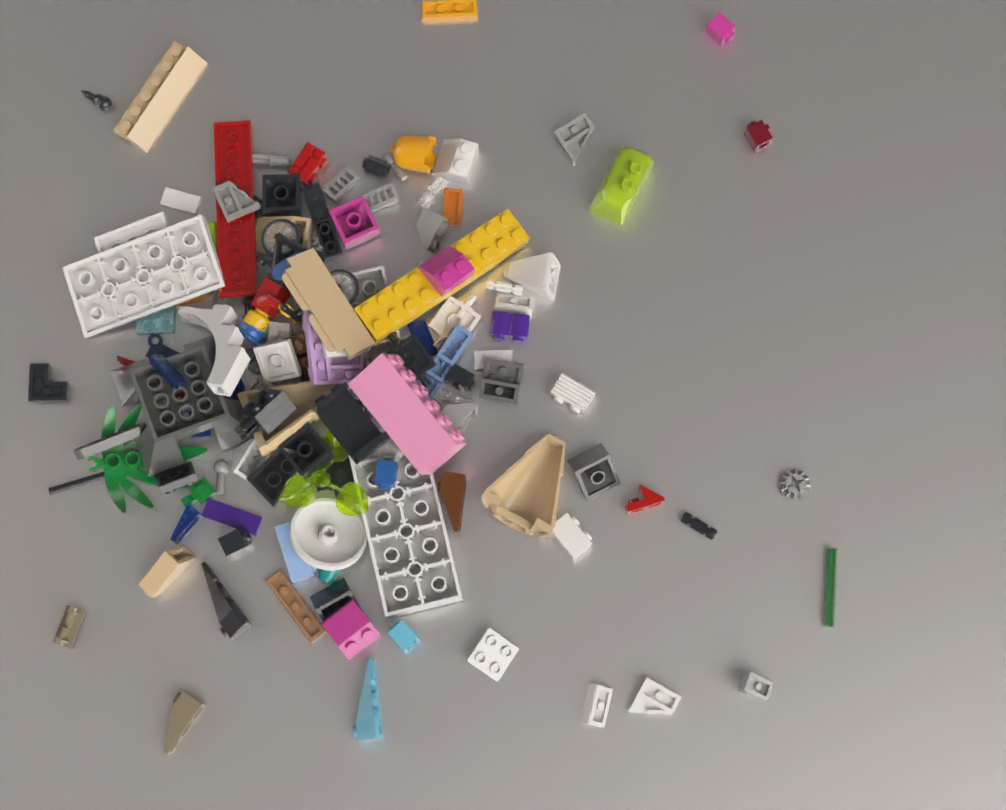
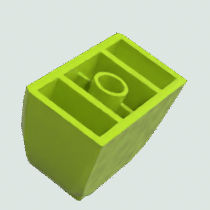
M630 146L620 148L589 207L590 212L622 227L654 164L652 156Z

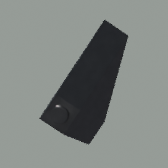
M204 561L201 565L218 621L222 626L220 631L225 638L230 637L234 640L252 627V624L211 567Z

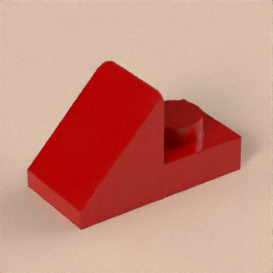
M639 485L638 488L642 500H639V498L629 500L628 504L625 505L627 515L664 504L665 499L656 492L643 485Z

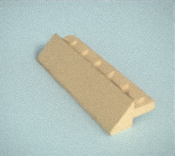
M173 41L113 131L130 141L135 147L148 153L207 65V62L189 47L186 48Z

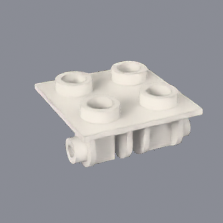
M488 628L467 661L498 682L519 648L491 628Z

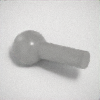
M391 152L385 153L382 159L391 164V169L401 181L406 180L407 175L396 165L394 155H391Z
M220 459L213 466L214 471L217 473V495L224 494L225 473L229 469L227 461Z

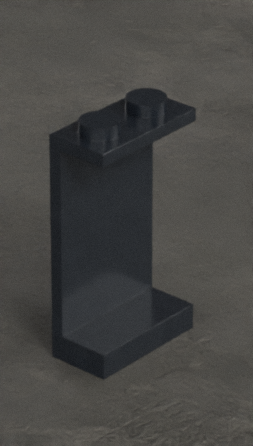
M345 382L342 385H335L330 390L331 393L326 397L322 395L317 398L313 411L357 465L386 444L390 436L386 431L383 433L379 431L347 391L348 383Z

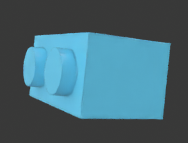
M397 620L389 627L390 631L388 634L406 654L421 641L403 620L400 622Z

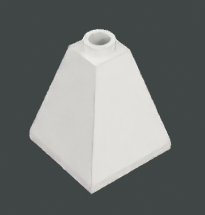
M552 252L510 262L509 266L505 268V277L512 283L521 285L523 288L554 300L561 264Z

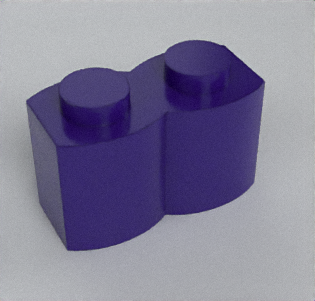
M492 312L490 337H493V340L496 341L512 339V342L523 343L524 340H528L530 315Z

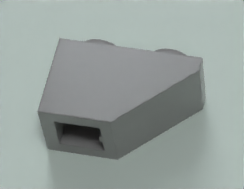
M423 208L416 227L423 248L434 253L439 248L440 239L448 228L449 219Z

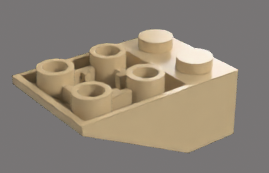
M278 216L260 217L257 219L256 250L261 255L270 256L262 247L261 235L264 228L270 222L277 219H286L293 222L300 233L299 244L310 248L313 230L311 218ZM277 223L271 226L265 236L266 246L273 253L275 235L277 233H281L296 242L294 229L286 223ZM287 246L284 247V253H287L291 250V248Z

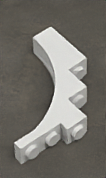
M215 304L212 310L208 308H195L193 306H181L178 313L185 323L205 327L213 333L215 339L216 357L212 372L206 382L214 394L231 397L250 361V357L245 352V349L241 347L244 337L239 328L235 326L238 316L234 309L226 304Z

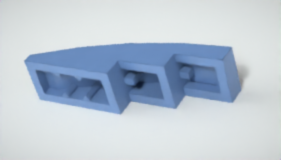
M458 324L434 359L436 366L425 375L431 383L426 388L428 390L427 395L430 398L434 397L454 363L457 362L474 335Z

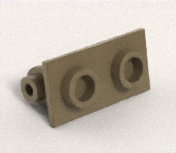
M67 605L53 643L71 649L86 611Z

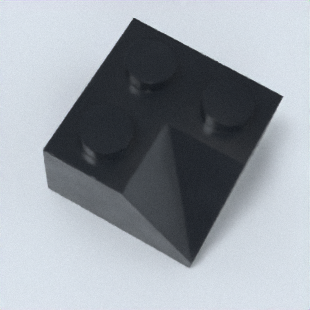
M309 422L278 446L305 481L336 457Z

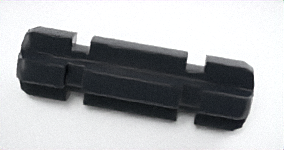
M688 512L683 514L681 518L682 523L689 524V527L702 535L703 533L706 534L705 537L710 540L714 539L717 534L715 528H709L708 524L697 517L693 518V515Z

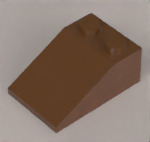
M442 471V477L438 476L437 488L441 493L455 536L460 538L467 484L466 474Z

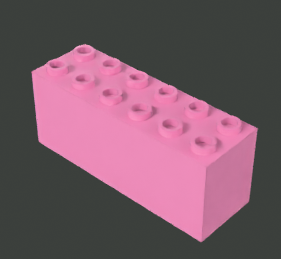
M382 353L348 385L420 475L433 474L467 444L464 440L465 436L459 429L456 430L453 427L451 418L439 410L441 408L434 399L431 400L427 395L428 390L422 384H418L415 380V374L405 368L403 359L397 354Z

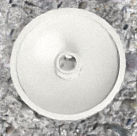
M318 498L302 505L293 516L289 530L290 541L297 555L309 565L322 570H340L351 566L362 556L368 541L363 517L348 503L333 498Z

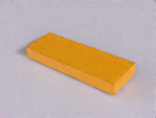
M476 0L422 1L423 21L477 18Z

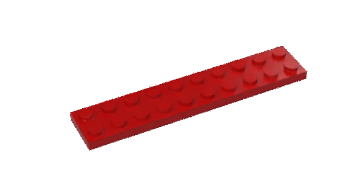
M251 121L213 123L215 186L231 181L239 190L244 191L254 200ZM216 198L218 260L226 285L219 288V297L222 299L256 296L258 292L257 261L255 260L257 255L254 254L256 252L255 211L227 223Z

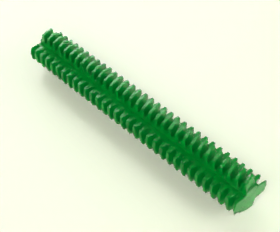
M829 548L827 550L824 627H835L833 626L835 625L833 623L835 622L833 621L835 616L833 615H836L834 614L836 612L834 611L836 610L834 609V605H836L834 604L836 603L834 601L836 600L834 599L836 594L834 593H837L835 592L837 590L835 589L837 588L835 587L837 585L835 584L837 583L835 582L837 581L835 579L837 578L835 577L837 572L835 571L838 568L836 567L838 566L836 565V561H838L836 560L838 559L836 558L838 556L836 555L838 554L836 553L838 551L836 550L837 548Z

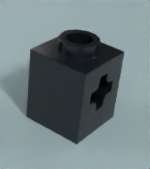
M243 526L218 538L226 556L251 544V535Z

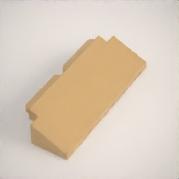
M311 248L287 258V266L289 268L285 270L282 280L301 310H309L311 312L309 322L327 350L331 353L335 351L339 353L345 350L348 360H351L374 346V340L315 249Z

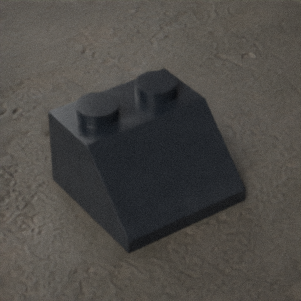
M300 174L262 175V212L265 217H302L303 199Z
M345 578L310 596L314 608L322 621L330 617L351 599L362 610Z

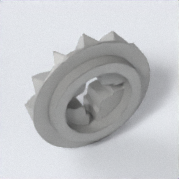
M797 468L784 472L779 481V487L783 495L793 500L806 496L811 486L809 477L804 471ZM792 478L795 481L802 480V482H800V484L798 485V489H796L795 486L788 488V486L792 483Z

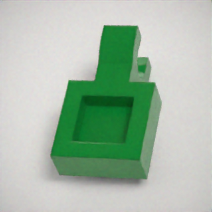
M203 477L193 487L189 488L191 494L185 496L180 501L188 509L196 501L202 505L208 498L215 495L216 491Z

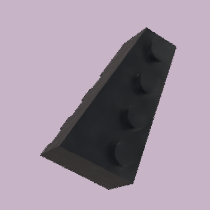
M278 448L247 480L275 508L297 474V471Z

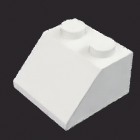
M461 138L443 140L432 175L468 185L479 153L478 143Z

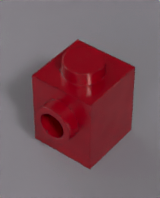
M763 120L758 122L752 121L746 126L744 136L755 153L771 145L773 140L771 129Z

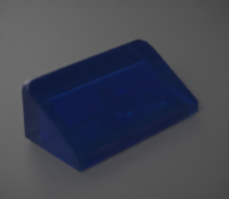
M422 320L407 324L410 335L415 334L431 357L436 356L438 351L433 346L434 341L426 321Z
M161 353L148 357L151 366L174 389L177 390L186 382L181 373Z

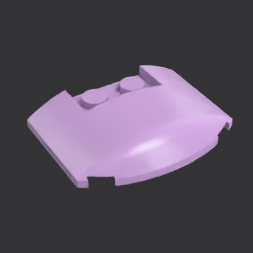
M309 310L303 311L302 331H305L309 362L307 370L313 386L342 385L345 382L349 384L363 369L364 352H362V355L356 356L351 360H348L347 357L324 359L321 339L309 322L311 312Z

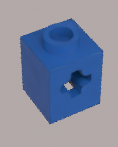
M377 460L374 483L376 486H379L378 489L390 490V488L396 487L398 463Z

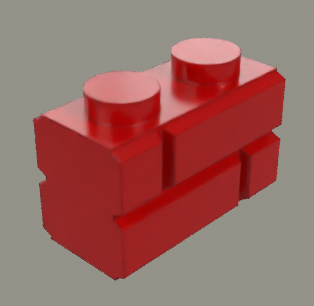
M307 142L287 174H300L301 185L304 187L314 184L318 178L317 173L319 170H323L327 165L326 153Z

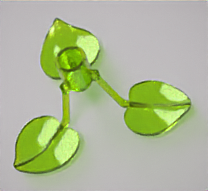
M328 431L322 439L336 457L322 467L320 471L312 473L311 483L309 479L305 481L300 475L290 478L279 496V500L289 506L306 507L315 500V492L312 488L315 486H328L340 492L336 497V507L342 514L349 516L365 514L368 510V497L365 490L359 484L352 482L347 483L342 490L330 483V476L325 472L332 465L333 461L342 462L348 456V453L333 434Z

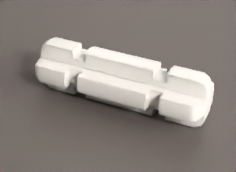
M487 279L486 289H496V291L513 293L514 295L522 294L523 287L521 285L515 284L514 286L511 283L495 282L492 279Z

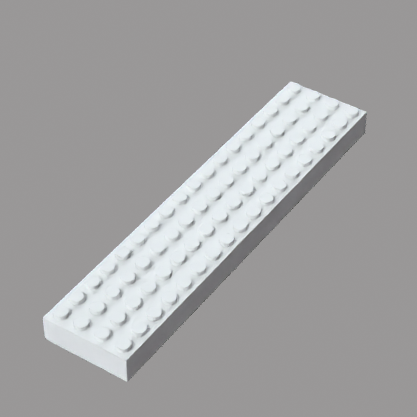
M384 265L352 272L359 283V294L354 303L351 304L352 308L354 309L389 286ZM346 274L333 277L335 282L345 289L344 295L349 302L355 293L353 279ZM400 330L396 331L395 335L399 340H402ZM388 337L364 351L362 371L380 354L386 353L392 348L393 344ZM348 385L347 391L379 431L383 433L385 431ZM391 437L386 444L357 465L349 456L385 617L389 619L463 601L434 474L420 475ZM377 460L398 463L395 488L381 490L378 489L379 486L375 485Z

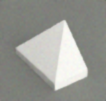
M251 438L232 450V471L245 480L252 474L262 458L255 439Z

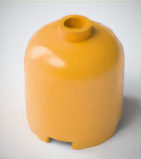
M403 134L399 136L396 143L392 144L391 155H394L396 165L405 170L430 174V170H433L436 160V153H433V145L437 146L435 136Z

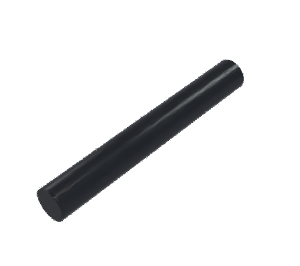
M104 471L48 488L49 493L54 495L104 480Z

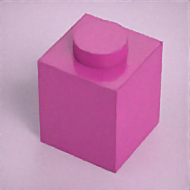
M719 12L707 24L705 32L722 46L725 42L729 43L733 39L736 26Z

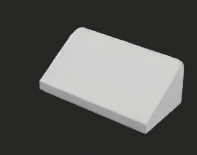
M497 292L494 311L530 315L531 319L534 297Z
M589 684L581 717L582 723L605 727L613 691L612 688L598 684Z

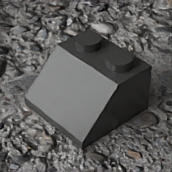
M602 443L567 460L586 500L621 484L610 454Z

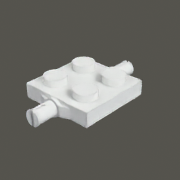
M470 293L465 302L458 301L454 297L449 296L428 325L429 328L439 335V338L433 344L434 347L440 350L457 324L472 332L481 319V316L470 307L475 299H477L476 296Z

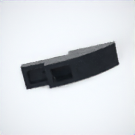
M319 182L301 188L326 259L342 254L343 252Z

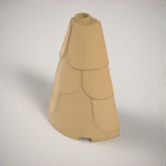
M311 381L299 382V384L269 388L283 390L297 409L270 434H264L261 431L253 433L262 456L264 457L276 450L280 444L308 422L311 424L313 421L319 420L320 418L313 411L316 404L315 400L322 395L326 397L331 393L330 390L335 385L313 386ZM267 388L246 390L238 393L242 407L251 401L253 402L258 397V393Z
M547 434L526 451L523 457L508 468L501 477L485 489L481 501L485 508L489 507L492 510L490 514L519 532L531 536L533 533H539V537L551 535L556 522L566 442L562 441L559 436Z

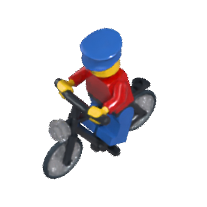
M274 220L262 232V247L268 255L273 257V260L266 259L257 250L254 253L257 255L255 260L263 267L267 264L272 268V274L268 273L252 301L251 305L255 307V310L250 309L244 319L239 321L237 325L243 337L255 345H260V341L268 336L264 332L270 324L269 316L274 319L277 314H283L287 318H292L293 322L297 325L303 322V310L299 308L295 311L292 306L286 303L291 293L282 280L285 270L289 268L287 266V259L283 258L295 251L296 253L292 256L314 248L322 262L325 263L326 261L325 254L319 251L323 247L314 239L311 240L313 245L310 248L299 244V230L290 220ZM338 269L331 271L330 274L351 305L359 294L357 278L347 270Z

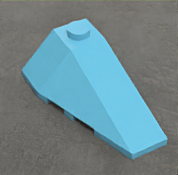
M368 658L356 725L353 726L354 738L358 737V741L383 738L373 658Z

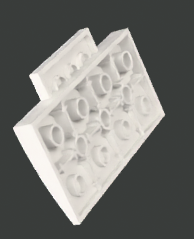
M160 212L94 237L98 254L62 267L85 338L226 286L206 218L202 215L169 226L165 213Z

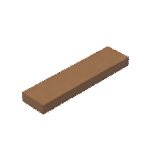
M281 569L265 580L310 643H313L327 632Z

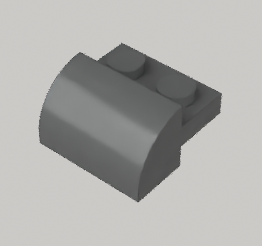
M486 357L479 397L517 404L524 364Z

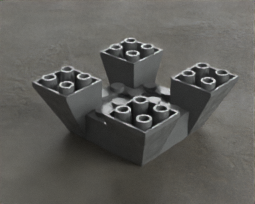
M213 335L183 345L185 352L149 364L146 358L110 371L123 407L140 401L145 413L148 426L135 442L148 477L185 464L177 441L214 428L222 450L244 443L251 438L255 439L252 434L249 438L241 440L239 434L234 431L244 420L240 415L244 410L239 400L223 398V395L214 394L206 383L212 372L216 357V344ZM172 376H179V379L177 381H170V378ZM197 387H204V390L202 392H195V389ZM178 394H186L183 399H176ZM160 400H167L164 406H158ZM185 411H192L189 417H183V413Z

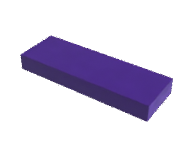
M208 498L201 515L235 529L243 526L244 529H247L254 536L257 535L263 520L261 516Z

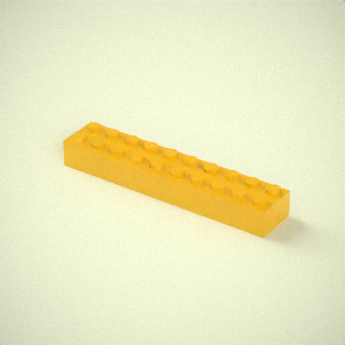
M506 209L451 245L452 248L464 254L475 270L469 279L441 298L417 267L355 307L354 311L376 345L386 339L389 334L391 335V332L395 333L524 248L528 244L530 237L509 209Z

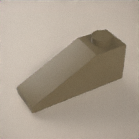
M186 691L179 692L172 701L174 704L171 707L164 753L167 755L172 754L206 706Z

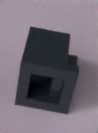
M455 363L445 378L447 385L453 383L452 386L459 391L464 389L471 392L476 381H474L475 375Z

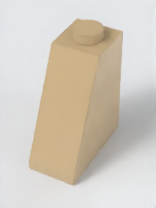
M184 544L166 550L138 585L146 595L151 598L162 594L197 557Z

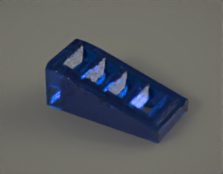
M189 503L186 505L170 538L175 544H179L202 517V514Z

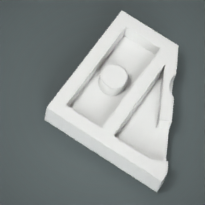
M646 677L629 712L673 714L682 696Z

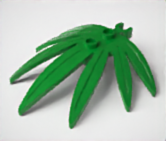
M141 403L128 414L118 431L136 424L142 408ZM114 404L110 405L105 416L101 438L115 432L116 415ZM137 438L125 446L122 443L102 451L103 459H98L95 456L87 459L96 463L95 467L89 468L90 472L104 468L107 491L113 503L122 513H126V503L118 484L135 501L150 509L154 508L149 498L126 478L129 476L138 481L158 486L154 475L148 477L145 470H138V468L145 467L139 451L136 452L138 449L135 442ZM179 446L184 461L207 451V448ZM193 485L188 486V487L182 486V487H179V488H191V487H193Z

